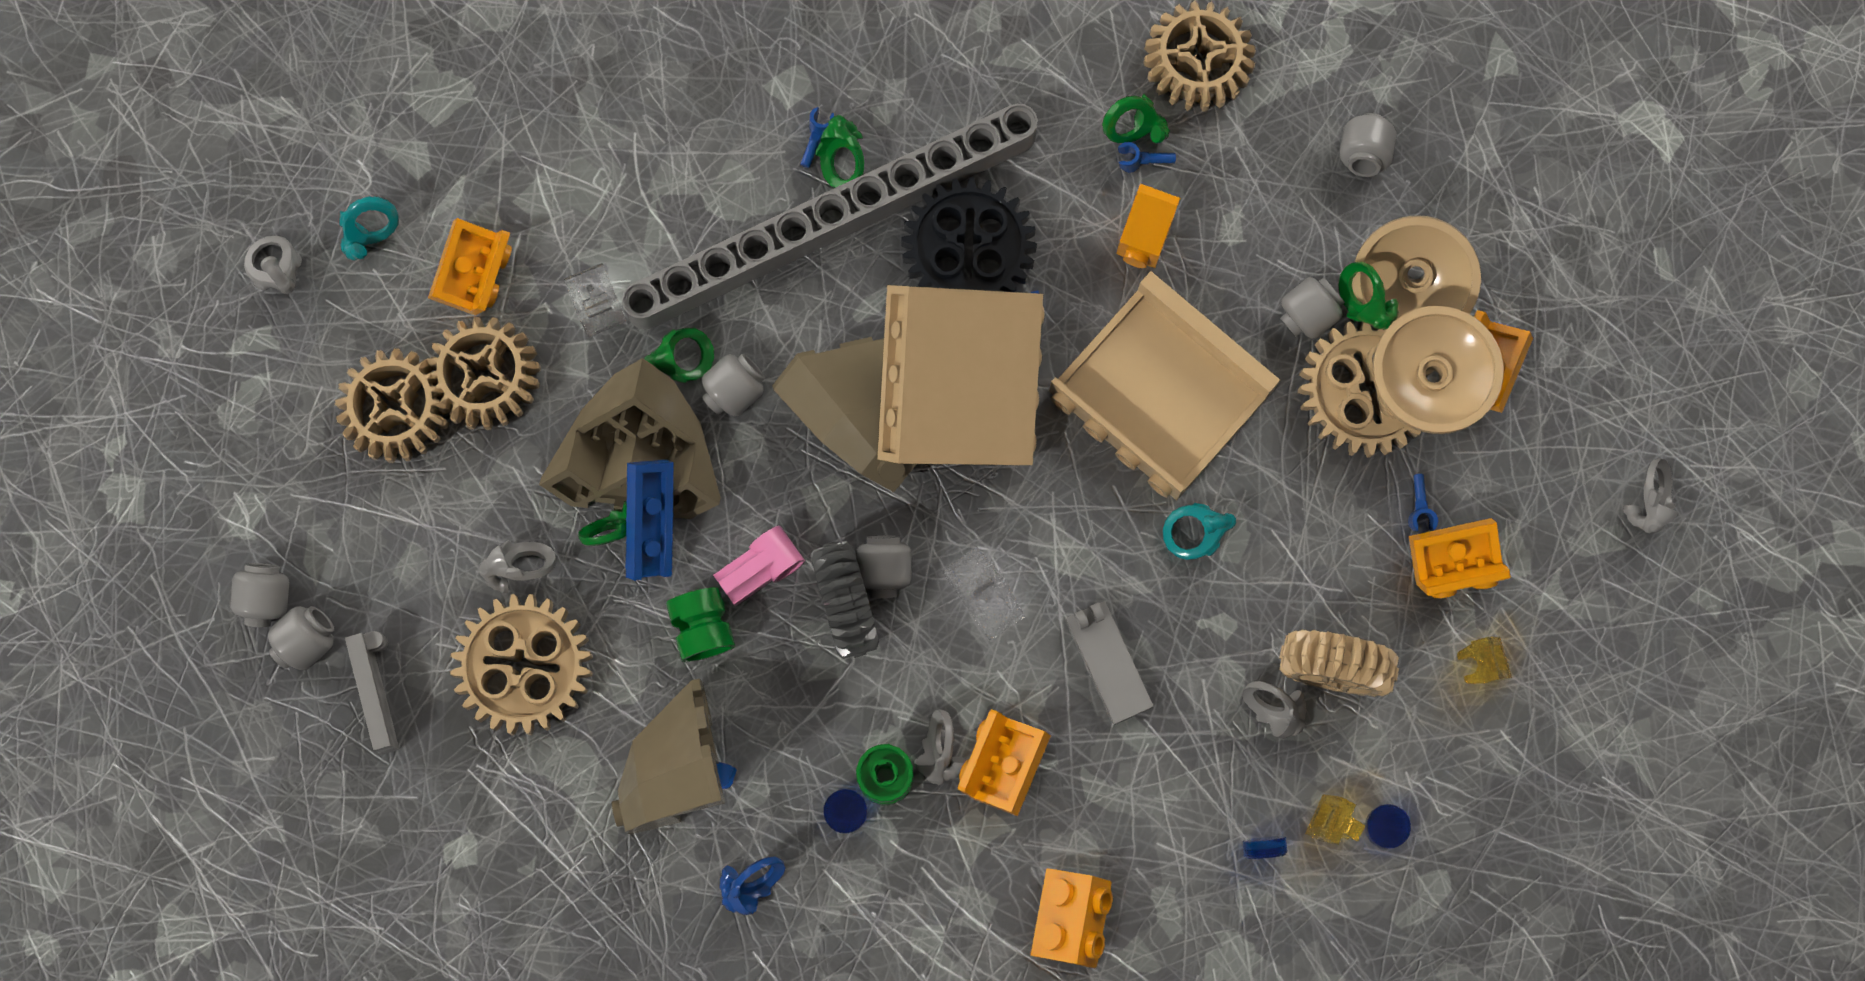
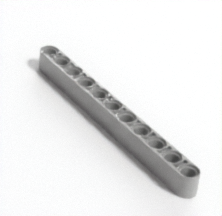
M1017 103L1010 105L631 284L624 291L622 296L624 311L629 321L639 329L654 328L920 202L924 193L930 196L936 194L937 184L947 189L952 186V181L955 178L960 183L1031 148L1035 142L1038 122L1036 113L1025 104ZM1019 122L1025 124L1029 130L1024 134H1014L1008 129V126ZM976 140H985L992 147L988 151L978 152L970 145ZM947 157L953 160L955 165L950 169L942 170L933 163L938 158ZM902 175H912L918 180L914 186L908 188L902 187L896 182ZM873 192L879 195L880 200L874 205H865L859 201V198L864 193ZM828 210H837L843 214L841 220L835 223H827L821 218ZM794 227L801 228L806 232L803 238L797 241H789L784 237L785 232ZM755 245H762L768 249L766 255L759 259H751L746 253L749 248ZM716 263H725L730 266L727 274L721 277H713L708 272L711 266ZM678 281H688L692 284L691 289L686 294L675 295L671 293L672 286ZM647 298L654 301L652 308L646 313H636L633 311L634 304L640 299Z

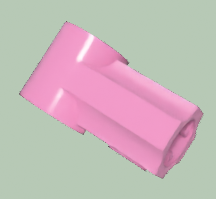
M776 526L763 533L749 546L750 550L713 575L734 606L740 604L771 581L775 583L786 578L805 562V559L781 526Z

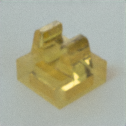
M1485 637L1472 641L1469 646L1457 653L1458 660L1473 658L1477 661L1478 667L1476 672L1464 676V681L1468 684L1497 683L1512 678L1500 637Z
M1323 794L1305 834L1321 842L1339 845L1341 838L1346 840L1351 838L1358 842L1365 825L1351 817L1356 804L1343 797Z

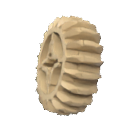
M1194 0L1190 4L1189 12L1178 4L1174 9V16L1165 12L1160 19L1161 25L1154 24L1150 31L1152 38L1146 40L1144 47L1146 52L1149 53L1144 58V66L1152 68L1148 73L1149 82L1160 81L1156 90L1158 95L1165 94L1168 91L1171 92L1169 100L1171 106L1176 104L1180 98L1186 100L1184 105L1186 111L1192 109L1194 102H1199L1201 110L1205 112L1209 109L1211 100L1220 109L1225 104V96L1234 100L1240 92L1238 87L1245 88L1248 85L1250 78L1247 74L1252 73L1255 67L1254 61L1250 59L1254 57L1256 52L1255 46L1247 44L1252 36L1250 30L1239 31L1243 22L1241 17L1231 21L1228 20L1230 13L1228 7L1221 10L1219 14L1213 12L1215 6L1212 1L1207 4L1205 10H1200L1199 4ZM1190 32V39L1187 43L1177 45L1176 49L1167 50V46L1172 40L1181 34ZM1207 33L1216 36V37L1219 38L1221 41H1215V40L1211 39V38L1207 35ZM1196 44L1198 53L1203 54L1202 58L1206 56L1203 69L1201 60L1196 59L1197 54L1193 56ZM1224 63H1232V67L1225 75L1216 80L1209 81L1212 69L1222 68ZM1177 71L1189 74L1192 80L1183 77Z
M475 316L472 321L473 328L468 329L463 321H458L457 328L460 331L458 334L453 336L449 330H444L442 334L447 343L445 345L432 343V349L439 357L426 359L429 366L435 370L429 373L438 382L434 388L438 392L443 390L445 393L443 398L438 393H433V396H437L441 403L452 406L450 420L455 424L462 422L465 418L466 426L474 430L479 419H481L483 427L486 430H491L493 418L497 417L503 426H507L509 419L506 413L512 410L516 416L520 417L523 411L518 403L523 401L526 404H532L534 398L526 389H537L540 385L538 379L530 376L541 371L539 363L531 361L537 355V352L533 346H526L528 338L523 332L515 335V327L509 322L500 329L499 320L492 317L488 321L487 326L484 327L482 319ZM486 344L484 349L477 354L469 355L464 353L474 346ZM506 349L513 354L515 360V374L512 382L506 379L500 371L504 362L502 356ZM454 365L465 373V378L461 385L463 391L459 398L454 395L451 386V374ZM471 368L477 371L478 369L481 371L489 369L495 379L483 375L477 378ZM489 392L502 394L498 398L486 403H474L475 401L480 402L482 397ZM438 409L442 414H446L444 409Z
M395 348L391 352L390 359H388L382 350H377L375 363L372 364L366 357H361L360 363L364 367L361 372L358 373L353 368L348 369L347 374L353 379L351 384L346 382L339 383V389L347 397L335 400V405L339 409L345 410L336 419L340 425L347 426L342 433L347 440L355 439L353 447L357 451L363 452L368 449V456L371 459L377 460L384 452L385 460L388 463H394L399 451L405 461H411L412 448L415 447L421 454H426L428 450L423 444L426 439L429 438L434 443L440 441V437L435 433L434 429L436 427L446 429L449 423L440 416L442 413L438 409H444L447 414L452 411V406L441 403L437 396H433V393H438L443 398L445 393L443 390L437 391L435 385L438 382L429 374L433 369L429 366L426 359L419 363V356L413 351L404 358L401 350ZM407 376L405 379L400 378L391 386L378 384V382L389 377ZM423 385L426 402L422 416L418 417L413 411V403L419 396L416 392ZM367 394H369L374 399V408L369 415L371 420L365 426L363 404ZM381 396H384L389 401L400 403V407L407 415H403L398 410L388 409ZM397 425H406L411 428L399 435L381 436L383 431L388 433L390 429Z
M1300 630L1288 633L1285 643L1281 647L1279 657L1281 659L1279 670L1287 678L1305 683L1306 685L1349 695L1357 694L1373 697L1387 695L1393 692L1394 681L1397 682L1399 668H1397L1399 657L1392 649L1387 648L1385 645L1375 644L1374 641L1346 636L1345 634H1335L1329 631Z

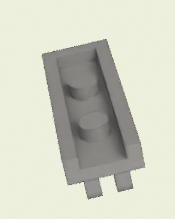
M1106 602L1096 603L1085 610H1080L1074 613V615L1067 617L1065 622L1113 726L1152 709L1154 705Z
M377 631L345 637L373 751L386 754L400 750L375 653L384 651L387 648L388 639Z

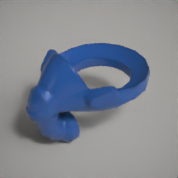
M775 856L766 857L749 865L739 875L733 867L725 866L722 869L719 885L722 905L727 910L733 913L738 912L742 915L756 912L758 899L771 895V887L784 874L786 869L784 862ZM771 865L769 871L753 882L744 883L753 873Z

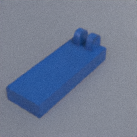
M654 460L627 463L625 568L626 578L631 580H642L643 577L672 576L674 462Z

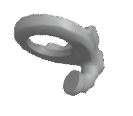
M277 235L266 236L256 241L249 248L245 256L244 268L246 274L254 282L253 285L258 289L266 290L273 288L284 294H289L295 289L296 269L301 266L302 258L299 253H296L293 245L286 238ZM268 245H277L282 248L283 253L280 262L275 256H268L260 263L263 271L255 268L254 259L262 248Z
M1653 459L1646 470L1644 502L1647 515H1641L1642 507L1624 505L1623 507L1627 520L1633 526L1644 530L1646 533L1662 530L1664 525L1673 521L1678 515V512L1674 510L1675 504L1672 503V472L1666 459ZM1655 470L1659 476V492L1654 488Z
M507 540L501 546L499 544L495 547L489 556L483 559L480 564L479 574L484 578L487 586L493 590L508 593L507 578L516 581L541 578L554 569L556 554L551 547L543 543L533 541L512 544L511 541ZM529 555L538 556L546 562L543 567L534 571H522L512 565L514 560L519 557Z
M1253 681L1245 686L1242 693L1244 702L1257 714L1256 720L1258 722L1270 724L1273 736L1285 739L1302 733L1306 727L1307 708L1304 694L1300 690L1294 691L1289 696L1280 688L1266 682ZM1256 690H1264L1276 695L1281 699L1285 707H1275L1265 703L1258 697Z
M941 709L935 710L930 718L927 737L922 740L925 753L915 759L917 771L924 775L930 783L941 785L951 779H956L964 762L968 760L959 756L952 757L954 744L953 723L949 713ZM943 723H944V727H945V742H944V749H943V751H942V747H941V729H942V725H943Z

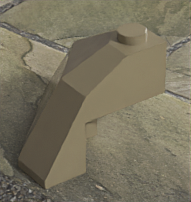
M872 337L845 342L839 344L840 348L821 353H815L814 350L797 353L772 385L773 390L825 446L863 476L895 492L916 464H898L877 459L884 338L873 341Z
M643 358L615 373L584 406L539 483L540 486L572 507L589 508L590 502L614 504V510L622 511L623 503L627 501V463L668 460L674 462V518L692 519L719 505L721 499L699 419L676 383Z
M700 679L691 680L632 741L618 788L619 800L611 802L617 827L624 826L625 832L630 835L680 823L681 814L725 804L716 765L719 764L710 727L713 723L704 684Z

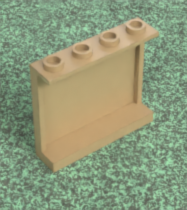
M1150 271L1140 282L1137 292L1058 379L1055 377L1051 381L1049 392L1053 395L1051 397L1052 402L1067 415L1074 412L1085 422L1083 428L1090 436L1099 442L1106 440L1116 448L1115 455L1124 465L1132 470L1138 467L1150 477L1147 482L1158 494L1165 498L1171 495L1177 501L1270 396L1280 379Z
M887 285L877 459L898 464L1033 465V453L1037 444L1035 420L1036 410L1039 405V394L1037 391L1038 371L1042 361L1040 349L1041 325L1045 315L1043 294Z

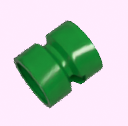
M718 587L691 591L666 602L672 626L680 629V633L675 639L682 662L707 659L728 652L736 647L729 622L721 620L726 610Z
M890 744L876 745L868 749L860 757L856 768L857 782L863 795L871 802L881 806L894 805L902 801L909 794L914 782L913 765L908 755L899 747Z

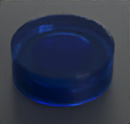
M849 789L838 790L832 793L825 802L824 818L829 827L841 834H850L856 832L864 825L867 818V806L862 796L857 792Z
M1381 805L1374 808L1366 817L1365 833L1370 842L1379 848L1392 849L1398 847L1410 835V819L1406 812L1396 805Z
M1285 836L1252 838L1242 841L1243 853L1246 859L1273 858L1284 856L1288 853Z

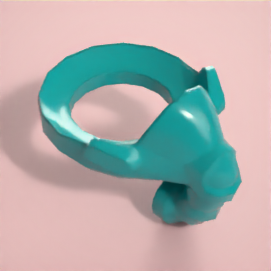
M364 197L350 204L345 212L340 211L339 225L343 229L341 251L346 254L349 260L364 259L367 256V250L364 245L378 243L395 232L399 224V214L395 206L387 199ZM376 210L384 213L388 217L389 222L383 229L369 232L355 220L363 212Z
M1194 503L1193 505L1182 506L1172 511L1165 520L1163 540L1168 550L1176 557L1191 560L1206 555L1211 556L1219 549L1220 540L1224 534L1235 526L1236 518L1230 513L1221 514L1210 509V506ZM1185 516L1196 517L1204 527L1205 535L1203 541L1193 549L1180 548L1173 539L1172 530L1174 524Z

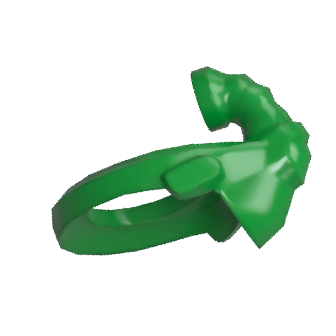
M1143 94L1142 97L1136 95L1126 96L1118 100L1109 108L1102 123L1104 134L1110 141L1115 143L1133 142L1150 132L1152 142L1161 143L1169 137L1170 130L1166 119L1155 111L1154 103L1146 94ZM1131 109H1137L1134 116V129L1124 134L1116 133L1115 126L1120 116Z
M841 115L834 116L828 121V126L823 131L820 139L821 142L815 152L820 157L823 177L833 188L862 176L864 172V156L858 142L859 139H863L862 133L858 131L857 126L852 121H848ZM842 147L849 149L855 158L854 174L847 180L839 177L834 167L835 155Z
M1353 262L1343 269L1338 286L1339 295L1345 302L1344 306L1348 310L1347 317L1354 321L1371 324L1374 328L1380 330L1388 329L1393 321L1397 319L1399 303L1397 299H1391L1385 303V289L1378 272L1365 262ZM1358 272L1367 274L1373 284V296L1367 304L1359 302L1352 289L1353 278Z
M696 328L673 329L662 338L660 346L650 355H646L644 359L668 375L673 381L686 383V381H694L703 377L711 369L714 361V348L707 335ZM683 338L694 340L701 350L700 363L691 371L681 369L674 359L675 345Z
M624 501L622 511L612 510L609 516L583 527L578 532L580 542L587 546H598L625 538L627 501ZM617 529L609 534L593 537L601 532Z

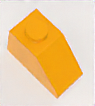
M1140 183L1116 254L1123 256V260L1131 266L1137 268H1146L1147 266L1156 268L1180 198Z

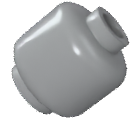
M1366 113L1350 119L1343 128L1340 145V159L1342 163L1353 174L1361 177L1375 176L1388 169L1394 157L1397 137L1395 127L1387 119L1376 113Z
M1307 277L1283 296L1281 304L1286 313L1280 319L1295 337L1303 332L1308 338L1317 339L1341 320L1343 313L1340 306L1345 302L1324 277L1319 281L1316 278Z
M727 354L703 375L702 383L706 393L702 398L718 415L725 411L732 416H739L763 395L764 386L762 381L765 379V375L747 355L741 354L738 357L734 354Z
M867 536L866 543L858 546L856 549V559L864 587L871 590V597H897V589L905 588L911 583V548L907 544L901 543L900 536Z
M246 563L244 570H240L233 575L230 610L237 616L244 617V625L270 627L271 619L281 618L287 612L290 586L288 576L280 572V566Z
M296 606L290 609L269 630L268 640L272 647L269 650L271 657L283 668L291 666L298 670H307L333 647V623L325 613L313 606L309 608Z

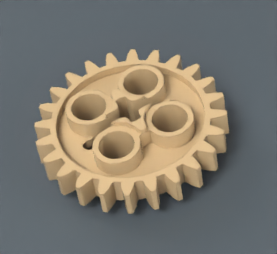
M1350 321L1344 326V336L1337 329L1333 328L1328 333L1331 344L1320 338L1315 344L1320 354L1309 352L1305 357V360L1313 368H1303L1300 371L1299 376L1308 380L1309 383L1300 386L1298 393L1309 395L1310 399L1303 403L1300 408L1301 410L1314 411L1315 415L1307 423L1309 426L1322 424L1323 429L1318 436L1319 439H1323L1329 434L1335 436L1333 449L1336 450L1344 442L1349 443L1348 452L1349 455L1353 456L1360 446H1363L1366 457L1370 458L1374 455L1378 445L1384 455H1388L1392 452L1391 441L1401 449L1408 444L1405 434L1416 438L1420 435L1421 431L1415 430L1396 419L1384 406L1377 391L1371 395L1368 391L1361 392L1359 386L1364 381L1367 386L1374 385L1375 387L1372 357L1375 354L1381 337L1387 329L1380 330L1376 328L1375 331H1372L1371 324L1362 322L1359 331H1357ZM1355 353L1361 355L1362 370L1358 361L1354 358ZM1342 365L1346 367L1350 372V382L1340 383L1335 380L1332 375V366ZM1427 370L1425 376L1427 377L1434 370ZM1346 405H1355L1362 411V423L1355 424L1347 420L1344 413ZM1373 406H1374V410H1375L1376 414H1377L1378 417H1380V419H1381V423H1380V424H1376L1375 421H1374V418H1373V414H1374Z
M512 594L509 607L506 608L498 599H494L493 606L495 612L489 614L480 607L478 613L482 621L479 624L468 620L465 621L467 628L472 632L470 636H456L455 638L465 647L462 652H453L450 656L462 662V667L450 671L451 676L464 680V682L454 688V691L459 695H470L462 705L465 709L470 710L479 706L475 715L477 721L483 722L491 715L490 728L495 731L502 726L504 721L506 722L507 733L510 735H515L519 724L523 725L526 734L533 735L535 722H539L548 731L550 730L549 717L552 715L563 722L566 720L562 710L565 705L578 709L579 705L572 698L574 692L587 694L588 692L579 681L580 678H587L593 675L592 671L582 667V662L592 659L593 654L588 651H580L579 648L585 645L589 639L586 635L574 636L573 634L581 624L576 619L564 624L568 611L562 607L552 614L553 602L548 598L542 603L540 608L537 607V600L533 594H529L525 605H521L518 597ZM502 631H512L514 635L512 646L505 651H497L494 647L495 637ZM545 636H554L557 640L555 651L549 656H539L536 649L538 641ZM524 655L533 664L559 665L560 670L554 673L526 667L522 669L520 675L519 671L510 665H489L484 663V659L486 657H496L503 660L520 662ZM496 673H505L507 677L505 689L498 694H490L487 689L489 678ZM539 678L548 679L550 690L546 697L538 700L532 699L530 695L531 684Z

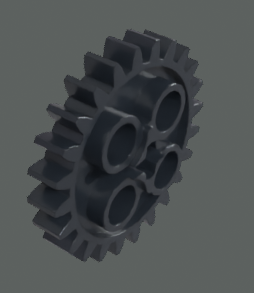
M970 177L967 188H961L958 180L955 178L952 181V190L948 192L942 185L937 184V198L934 199L924 193L922 195V202L925 209L918 206H912L911 215L917 221L909 220L904 222V230L911 235L901 237V246L911 250L902 254L903 263L915 264L908 270L909 279L922 277L918 287L1016 292L1013 281L1021 284L1027 282V275L1022 269H1033L1034 260L1027 256V254L1036 253L1037 243L1028 241V239L1035 236V226H1023L1029 220V211L1016 213L1020 205V199L1017 197L1006 202V187L1001 188L996 194L992 193L991 180H987L982 189L976 188L974 177ZM972 210L974 212L972 277L970 280H965L963 273L966 213ZM952 217L958 220L960 226L953 231H946L940 228L938 223L943 218ZM986 219H994L1002 227L997 232L989 233L982 230L980 224ZM943 257H951L959 265L952 271H942L937 267L936 263ZM984 259H993L998 262L1000 268L994 273H985L979 269L978 264Z

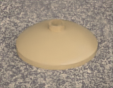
M1407 216L1392 220L1379 227L1366 239L1355 259V262H1365L1371 265L1378 272L1385 289V303L1391 299H1397L1399 303L1397 319L1410 311L1427 306L1452 307L1470 314L1478 299L1481 285V270L1473 246L1457 228L1437 218ZM1418 266L1424 270V275L1420 279H1412L1408 275V271L1412 267ZM1358 272L1353 278L1352 289L1358 301L1367 304L1373 296V284L1367 274Z
M1427 306L1404 314L1385 331L1376 347L1373 358V380L1376 391L1384 406L1403 424L1425 433H1453L1475 424L1494 405L1503 383V359L1500 348L1491 332L1472 315L1452 307ZM1427 370L1436 371L1439 375V381L1436 383L1428 381L1425 372Z

